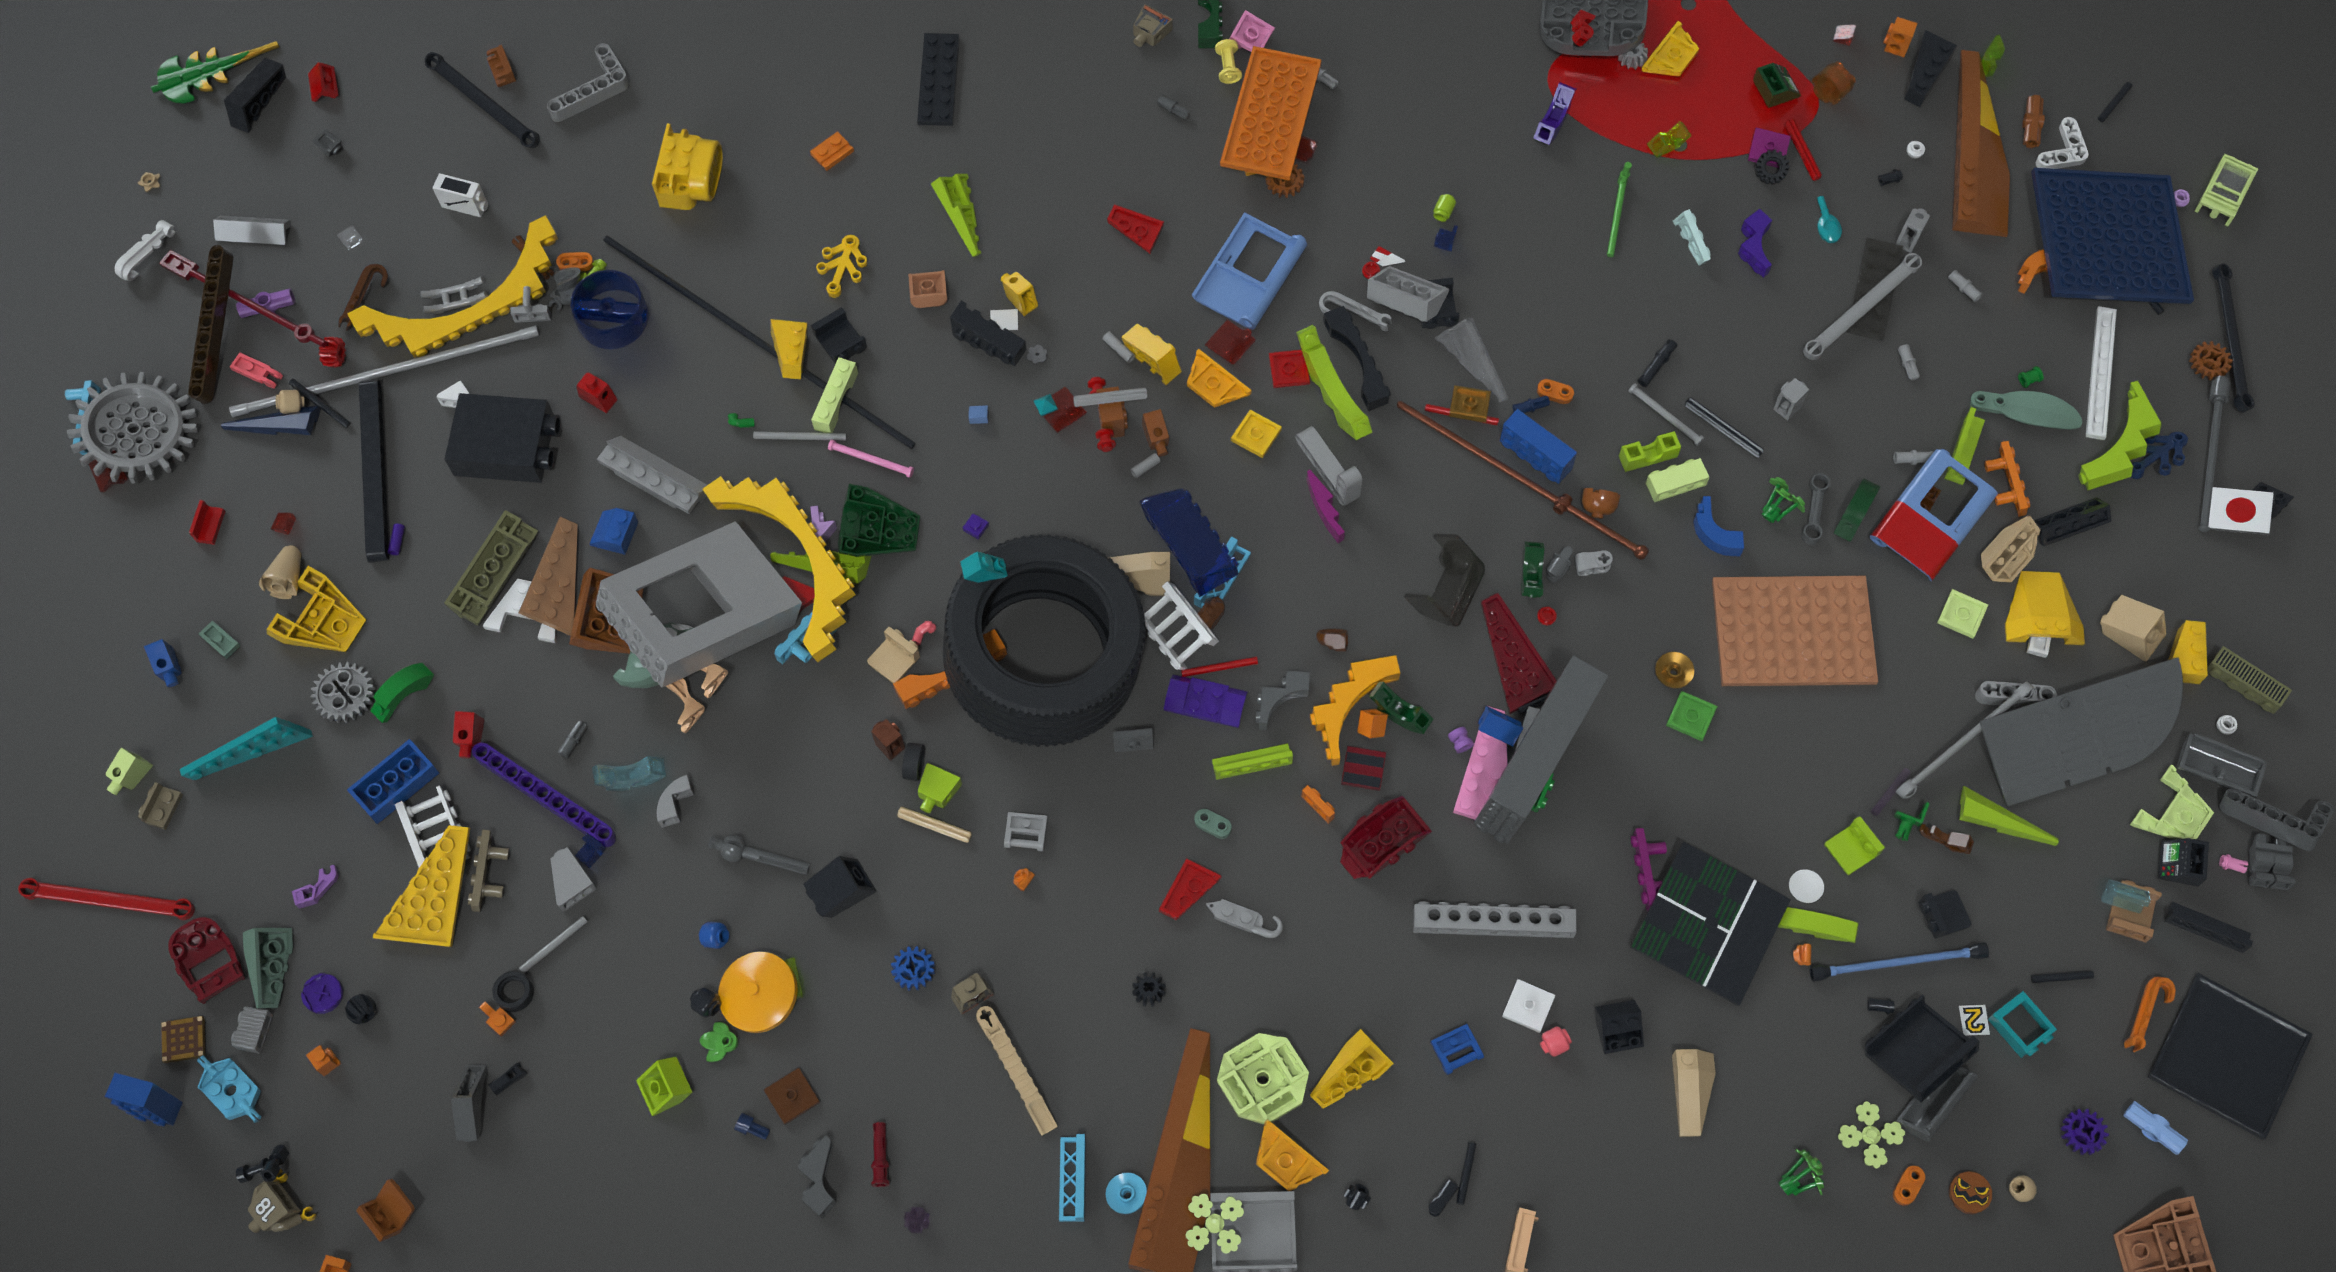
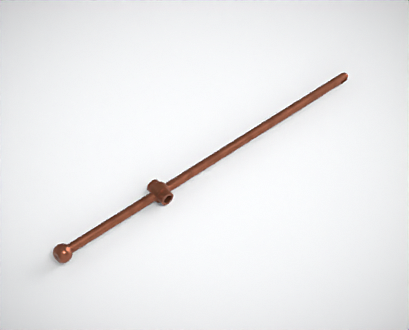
M1402 401L1397 402V407L1555 503L1553 510L1557 514L1562 515L1568 511L1633 551L1637 559H1645L1648 555L1649 550L1645 545H1636L1572 506L1571 502L1573 499L1570 495L1563 494L1559 497L1406 403Z

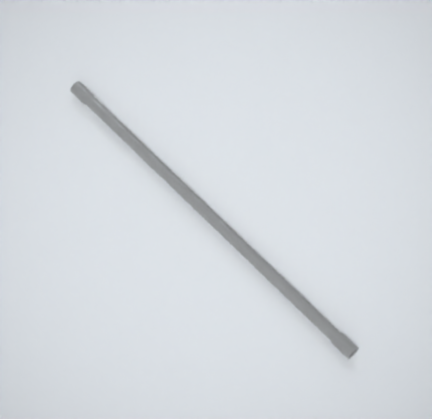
M535 325L513 333L306 388L316 395L357 384L361 381H368L518 340L539 336V331ZM276 396L229 407L232 417H237L252 411L275 406Z

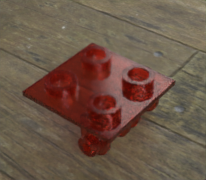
M1227 319L1207 341L1205 346L1234 365L1256 339L1251 336L1252 331L1249 328L1242 330Z
M1063 387L1051 395L1058 410L1043 417L1058 433L1087 414L1082 406L1075 407L1074 396L1066 387Z

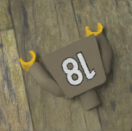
M280 1169L275 1180L271 1182L263 1181L254 1189L252 1203L248 1207V1212L254 1218L248 1227L254 1233H258L261 1229L274 1232L284 1231L301 1224L304 1219L313 1221L316 1218V1214L310 1217L306 1216L307 1212L313 1210L312 1207H306L302 1214H298L301 1210L280 1184L288 1179L286 1173L278 1177L283 1172L282 1169Z

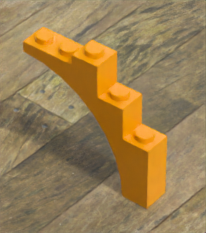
M1396 655L1351 663L1350 670L1347 671L1349 682L1332 685L1331 692H1329L1331 704L1313 707V712L1310 714L1311 725H1315L1316 731H1321L1323 742H1327L1328 748H1325L1326 758L1331 760L1332 766L1340 764L1339 735L1343 722L1350 710L1362 697L1373 690L1378 682L1386 684L1399 680L1400 669Z

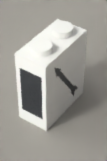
M439 173L433 190L441 207L482 217L484 211L488 208V201L480 184Z

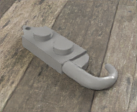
M1224 899L1206 903L1208 909L1213 913L1214 919L1250 933L1253 932L1266 938H1275L1283 930L1282 921L1276 916H1273V920L1277 922V929L1270 931L1262 928L1263 918L1258 912Z

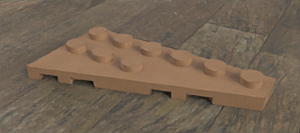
M559 517L518 613L571 636L574 622L578 524Z

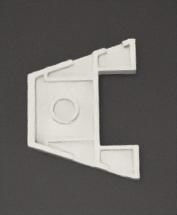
M517 579L483 624L484 629L501 632L507 615L530 619L518 612L532 581ZM542 624L538 639L556 643L555 629Z

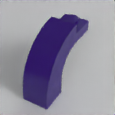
M1561 82L1558 84L1550 107L1538 124L1534 139L1548 145L1554 141L1569 112L1576 88Z

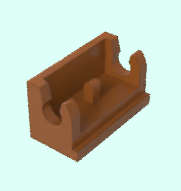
M502 44L486 52L487 56H489L487 61L498 87L516 82Z

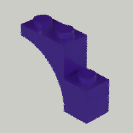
M1758 209L1743 222L1741 231L1749 239L1741 244L1738 255L1753 268L1755 273L1760 274L1764 278L1769 274L1772 264L1763 252L1762 237L1769 230L1772 220L1761 209Z

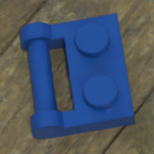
M1468 1024L1430 1042L1446 1075L1453 1073L1454 1069L1475 1059L1480 1060L1484 1058ZM1471 1046L1473 1052L1449 1063L1447 1057Z

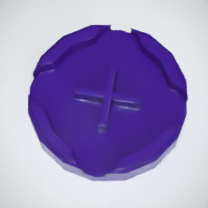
M320 973L314 975L304 984V989L301 993L302 1002L307 1009L316 1014L331 1012L340 1004L343 998L342 984L335 976Z

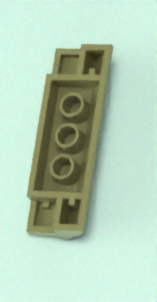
M505 510L444 604L460 618H465L479 626L539 531L522 522L521 518Z

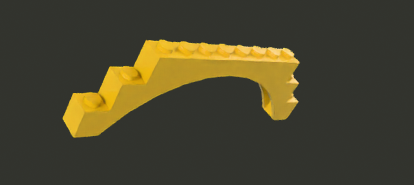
M546 215L529 223L524 249L516 266L506 280L485 299L470 308L452 315L431 319H407L386 315L365 305L347 314L360 337L370 336L375 330H378L387 347H395L404 340L414 358L422 357L428 353L427 351L433 348L438 349L449 340L454 341L460 338L461 334L472 332L477 329V326L483 323L488 324L499 315L504 316L508 314L511 307L523 305L524 286L531 287L530 300L542 297L546 291L536 273H543L552 266L543 247L553 245L558 240V237Z
M720 476L704 487L703 491L717 510H745L762 514L781 523L797 536L809 556L815 588L812 617L802 642L817 662L837 650L833 644L835 639L830 633L846 623L843 618L845 612L840 606L856 595L852 590L855 586L849 577L847 579L844 578L843 574H845V571L840 564L836 565L834 563L835 556L831 550L826 551L824 547L827 544L821 536H816L817 529L812 522L807 523L806 519L808 516L803 509L799 510L797 508L799 503L793 495L789 496L787 492L790 489L785 482L780 483L775 478L763 487H760L757 481L752 482L747 477L733 487L729 480L725 482Z

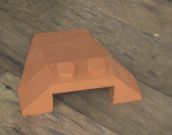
M2194 1196L2172 1200L2113 1235L2124 1272H2216Z

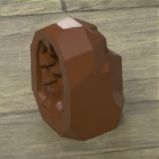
M1219 597L1211 598L1197 613L1209 629H1214L1224 615V601Z
M1323 629L1317 632V640L1321 645L1327 646L1330 650L1347 651V630Z

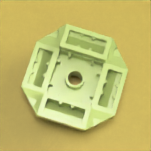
M1258 1033L1224 1053L1217 1083L1238 1117L1264 1125L1266 1120L1274 1122L1302 1105L1309 1072L1288 1038ZM1260 1076L1267 1077L1268 1082L1266 1084H1260L1257 1081V1078Z

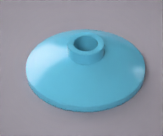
M1122 1173L1115 1176L1109 1182L1106 1188V1200L1115 1212L1131 1214L1143 1206L1147 1188L1144 1181L1138 1175ZM1131 1193V1197L1128 1199L1124 1198V1195Z

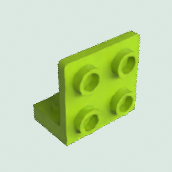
M1860 816L1854 819L1848 828L1824 843V846L1847 875L1852 874L1878 857L1885 849Z

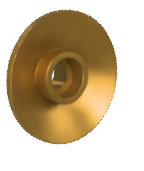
M1668 652L1658 659L1655 672L1658 680L1663 685L1669 688H1682L1693 679L1694 666L1686 655L1679 652ZM1670 671H1676L1677 675L1671 674Z

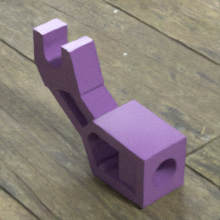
M335 865L330 866L331 872L329 874H326L323 868L319 869L318 882L314 886L309 884L292 891L294 903L299 909L318 904L319 899L337 882L339 875ZM312 893V897L307 898L306 894Z

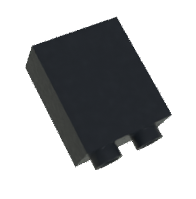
M459 393L444 460L454 476L542 483L544 470H551L553 467L554 451L553 448H549L551 437H558L560 434V416L553 414L547 400Z

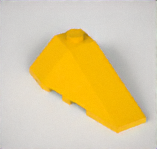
M1360 1029L1345 1043L1310 1096L1324 1109L1344 1098L1347 1092L1362 1088V1084L1371 1079L1372 1081L1378 1079L1394 1063Z

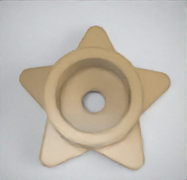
M145 172L138 184L144 186L145 192H149L152 188H159L158 180L160 174L154 175Z

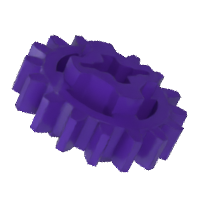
M2077 1109L2075 1114L2073 1112L2067 1115L2068 1118L2062 1121L2065 1125L2060 1130L2064 1131L2065 1134L2061 1137L2062 1139H2068L2066 1146L2072 1145L2073 1152L2079 1149L2081 1155H2084L2086 1151L2089 1155H2092L2095 1151H2100L2102 1149L2101 1146L2107 1143L2103 1138L2109 1136L2108 1133L2104 1132L2108 1126L2101 1124L2104 1120L2103 1118H2096L2097 1112L2090 1115L2089 1109H2085L2083 1113L2080 1109Z

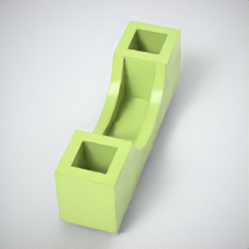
M838 358L811 419L814 430L823 433H833L838 421L843 396L849 388L853 387L858 375L856 362Z

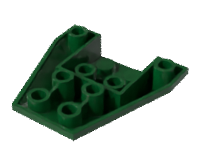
M849 484L841 515L838 552L840 554L862 557L915 551L920 515L868 487Z

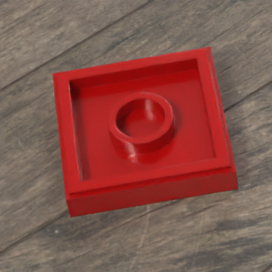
M1302 350L1269 353L1273 388L1310 384L1309 372Z

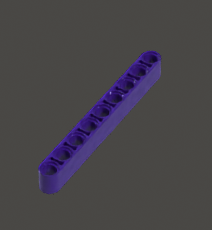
M478 743L473 747V756L486 769L601 846L610 847L615 843L616 835L609 825L488 744ZM487 751L485 756L480 757L482 752ZM502 761V764L500 766L495 767V764L497 762ZM512 772H517L514 777H510ZM528 782H533L531 786L525 787ZM543 792H548L545 797H540ZM563 802L561 807L555 808L557 803ZM579 812L577 817L571 818L573 813ZM589 823H594L591 828H586ZM610 833L607 838L601 839L603 834Z

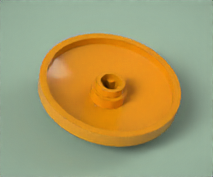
M752 952L738 958L725 971L719 985L718 995L720 996L721 1012L730 1024L745 1032L762 1033L774 1029L789 1016L796 1002L797 980L793 970L783 959L768 952Z

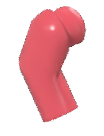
M925 621L916 628L912 641L917 645H921L924 634L926 632L934 633L936 625L932 621Z

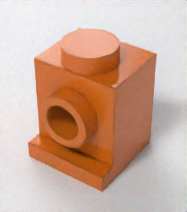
M319 1045L306 1054L315 1069L323 1076L341 1064L330 1047L325 1050Z

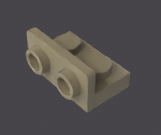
M155 782L148 791L145 803L139 809L138 818L146 824L166 830L183 794Z

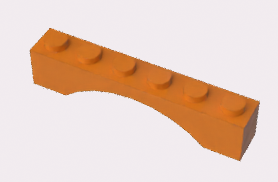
M995 629L983 635L986 647L996 662L1001 661L1007 655V652ZM945 671L933 675L919 676L910 674L893 683L895 692L905 709L913 708L920 701L932 698L937 692L950 688Z

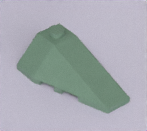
M253 928L243 932V947L256 1008H278L283 988L282 981L288 969L289 955L293 949L292 928Z

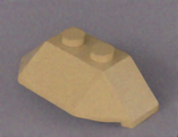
M2026 516L2004 528L1981 553L1982 567L1992 581L2012 582L2034 557L2037 535H2039L2040 529L2031 516Z

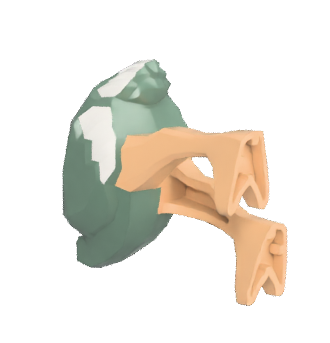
M667 623L663 625L673 637L693 629V627L683 624ZM631 651L626 670L620 668L613 676V679L621 686L629 688H650L659 685L658 682L652 679L647 668L641 665L639 658ZM717 664L701 669L706 672L701 688L705 690L704 696L707 698L714 694L728 674L726 669ZM682 678L666 687L678 695L685 704L678 724L681 725V732L687 733L704 713L705 707L690 696L687 683Z

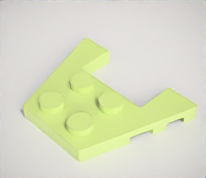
M2170 765L2160 781L2178 793L2160 820L2141 809L2130 825L2171 839H2197L2214 812L2198 793L2195 794L2185 778L2179 776L2176 772L2177 769Z

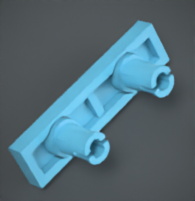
M812 612L809 616L806 615L799 627L793 629L789 633L787 640L784 643H780L775 649V657L782 665L792 654L804 663L811 659L812 655L801 644L810 623Z

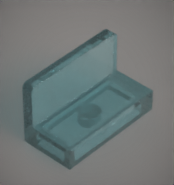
M2111 879L2108 880L2101 897V901L2136 913H2141L2143 907H2148L2151 901L2149 891Z

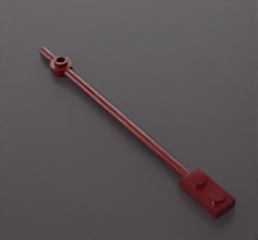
M169 250L159 263L163 268L187 281L194 277L203 283L205 282V275L197 271L199 266L172 250ZM229 289V297L294 332V336L299 342L308 343L312 341L323 348L327 346V341L316 336L309 324H300L298 326Z

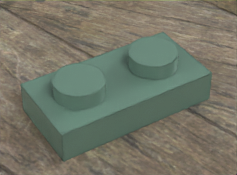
M211 621L199 633V636L226 660L240 647L239 643L214 621Z

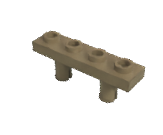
M482 830V835L477 838L479 854L474 857L476 874H472L471 886L474 887L473 893H469L468 905H471V909L474 912L481 911L482 898L484 896L503 897L504 887L486 885L485 878L488 860L490 858L508 860L509 848L491 847L492 836L490 830Z

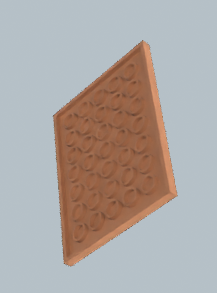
M1866 576L1713 577L1712 587L1722 686L1877 685L1878 675Z

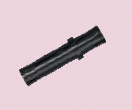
M1668 339L1661 350L1656 352L1653 361L1637 380L1641 386L1648 387L1664 363L1669 361L1670 355L1678 346L1674 340Z

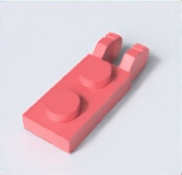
M239 353L230 365L232 371L275 389L277 384L269 380L267 376L270 374L279 380L283 377L280 372L272 369L269 365L242 353Z

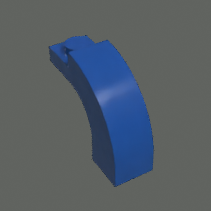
M1703 496L1701 503L1697 505V513L1693 520L1697 536L1705 546L1716 553L1726 556H1741L1744 550L1743 531H1727L1720 528L1712 518L1711 496Z

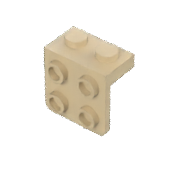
M888 627L884 631L886 640L868 658L867 662L868 665L891 683H895L918 661L920 654L919 647L912 640L907 641L898 629L893 630L891 627Z

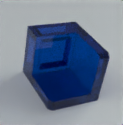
M1454 225L1452 232L1440 228L1435 237L1434 247L1452 251L1458 226Z
M587 833L582 838L585 845L575 856L591 868L606 850L600 842Z

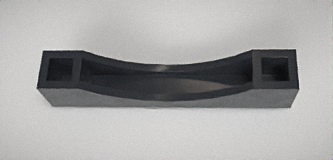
M1342 306L1324 313L1323 323L1330 337L1346 345L1358 359L1364 378L1361 398L1367 410L1371 411L1389 404L1391 392L1389 387L1384 385L1382 373L1380 370L1377 371L1373 356H1369L1367 344L1361 340L1358 327L1352 323L1351 313L1347 312L1345 307Z

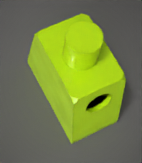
M927 763L918 788V796L924 800L920 809L926 813H931L934 805L945 808L961 787V778Z

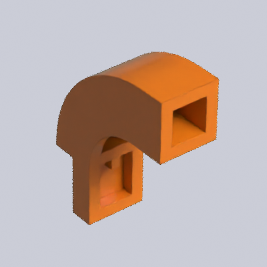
M2044 250L2037 251L2029 256L2018 273L2021 275L2018 281L2021 284L2018 289L2019 292L2025 294L2035 275L2048 272Z

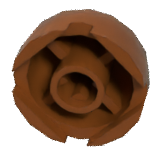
M1583 488L1582 504L1587 512L1592 513V517L1603 519L1604 515H1611L1616 511L1621 495L1602 489L1593 492V488Z

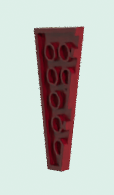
M1496 593L1483 600L1481 606L1509 714H1512L1524 704L1550 692L1557 680L1499 593Z

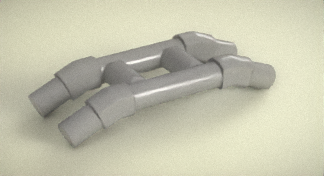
M480 276L475 280L473 279L463 284L443 289L420 291L421 298L433 299L442 296L443 304L423 306V312L440 314L444 313V311L477 304L488 297L487 292L484 291L468 298L467 290H473L485 283L484 277ZM460 292L461 300L450 303L449 294Z

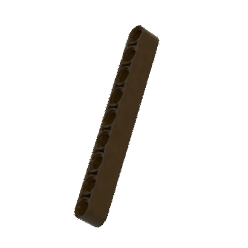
M214 245L209 251L188 389L189 396L202 404H208L214 396L234 260L233 254L220 245Z

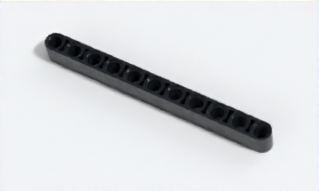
M379 379L359 382L365 551L368 563L389 560L382 388Z

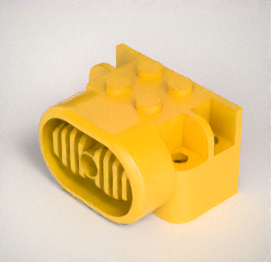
M667 123L652 181L660 207L690 210L695 207L697 200L708 202L713 200L717 191L723 160L722 146L719 141L702 139L697 135H689L687 129H682L681 134L673 133L671 124Z

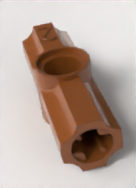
M2040 95L2029 96L2027 99L2026 113L2022 123V128H2025L2023 145L2026 148L2039 147L2041 130L2045 120V115H2042L2044 99Z

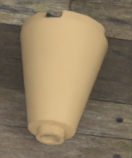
M291 545L283 547L261 576L259 586L264 592L265 590L271 592L270 596L279 599H291L293 595H297L301 564V552L297 547Z

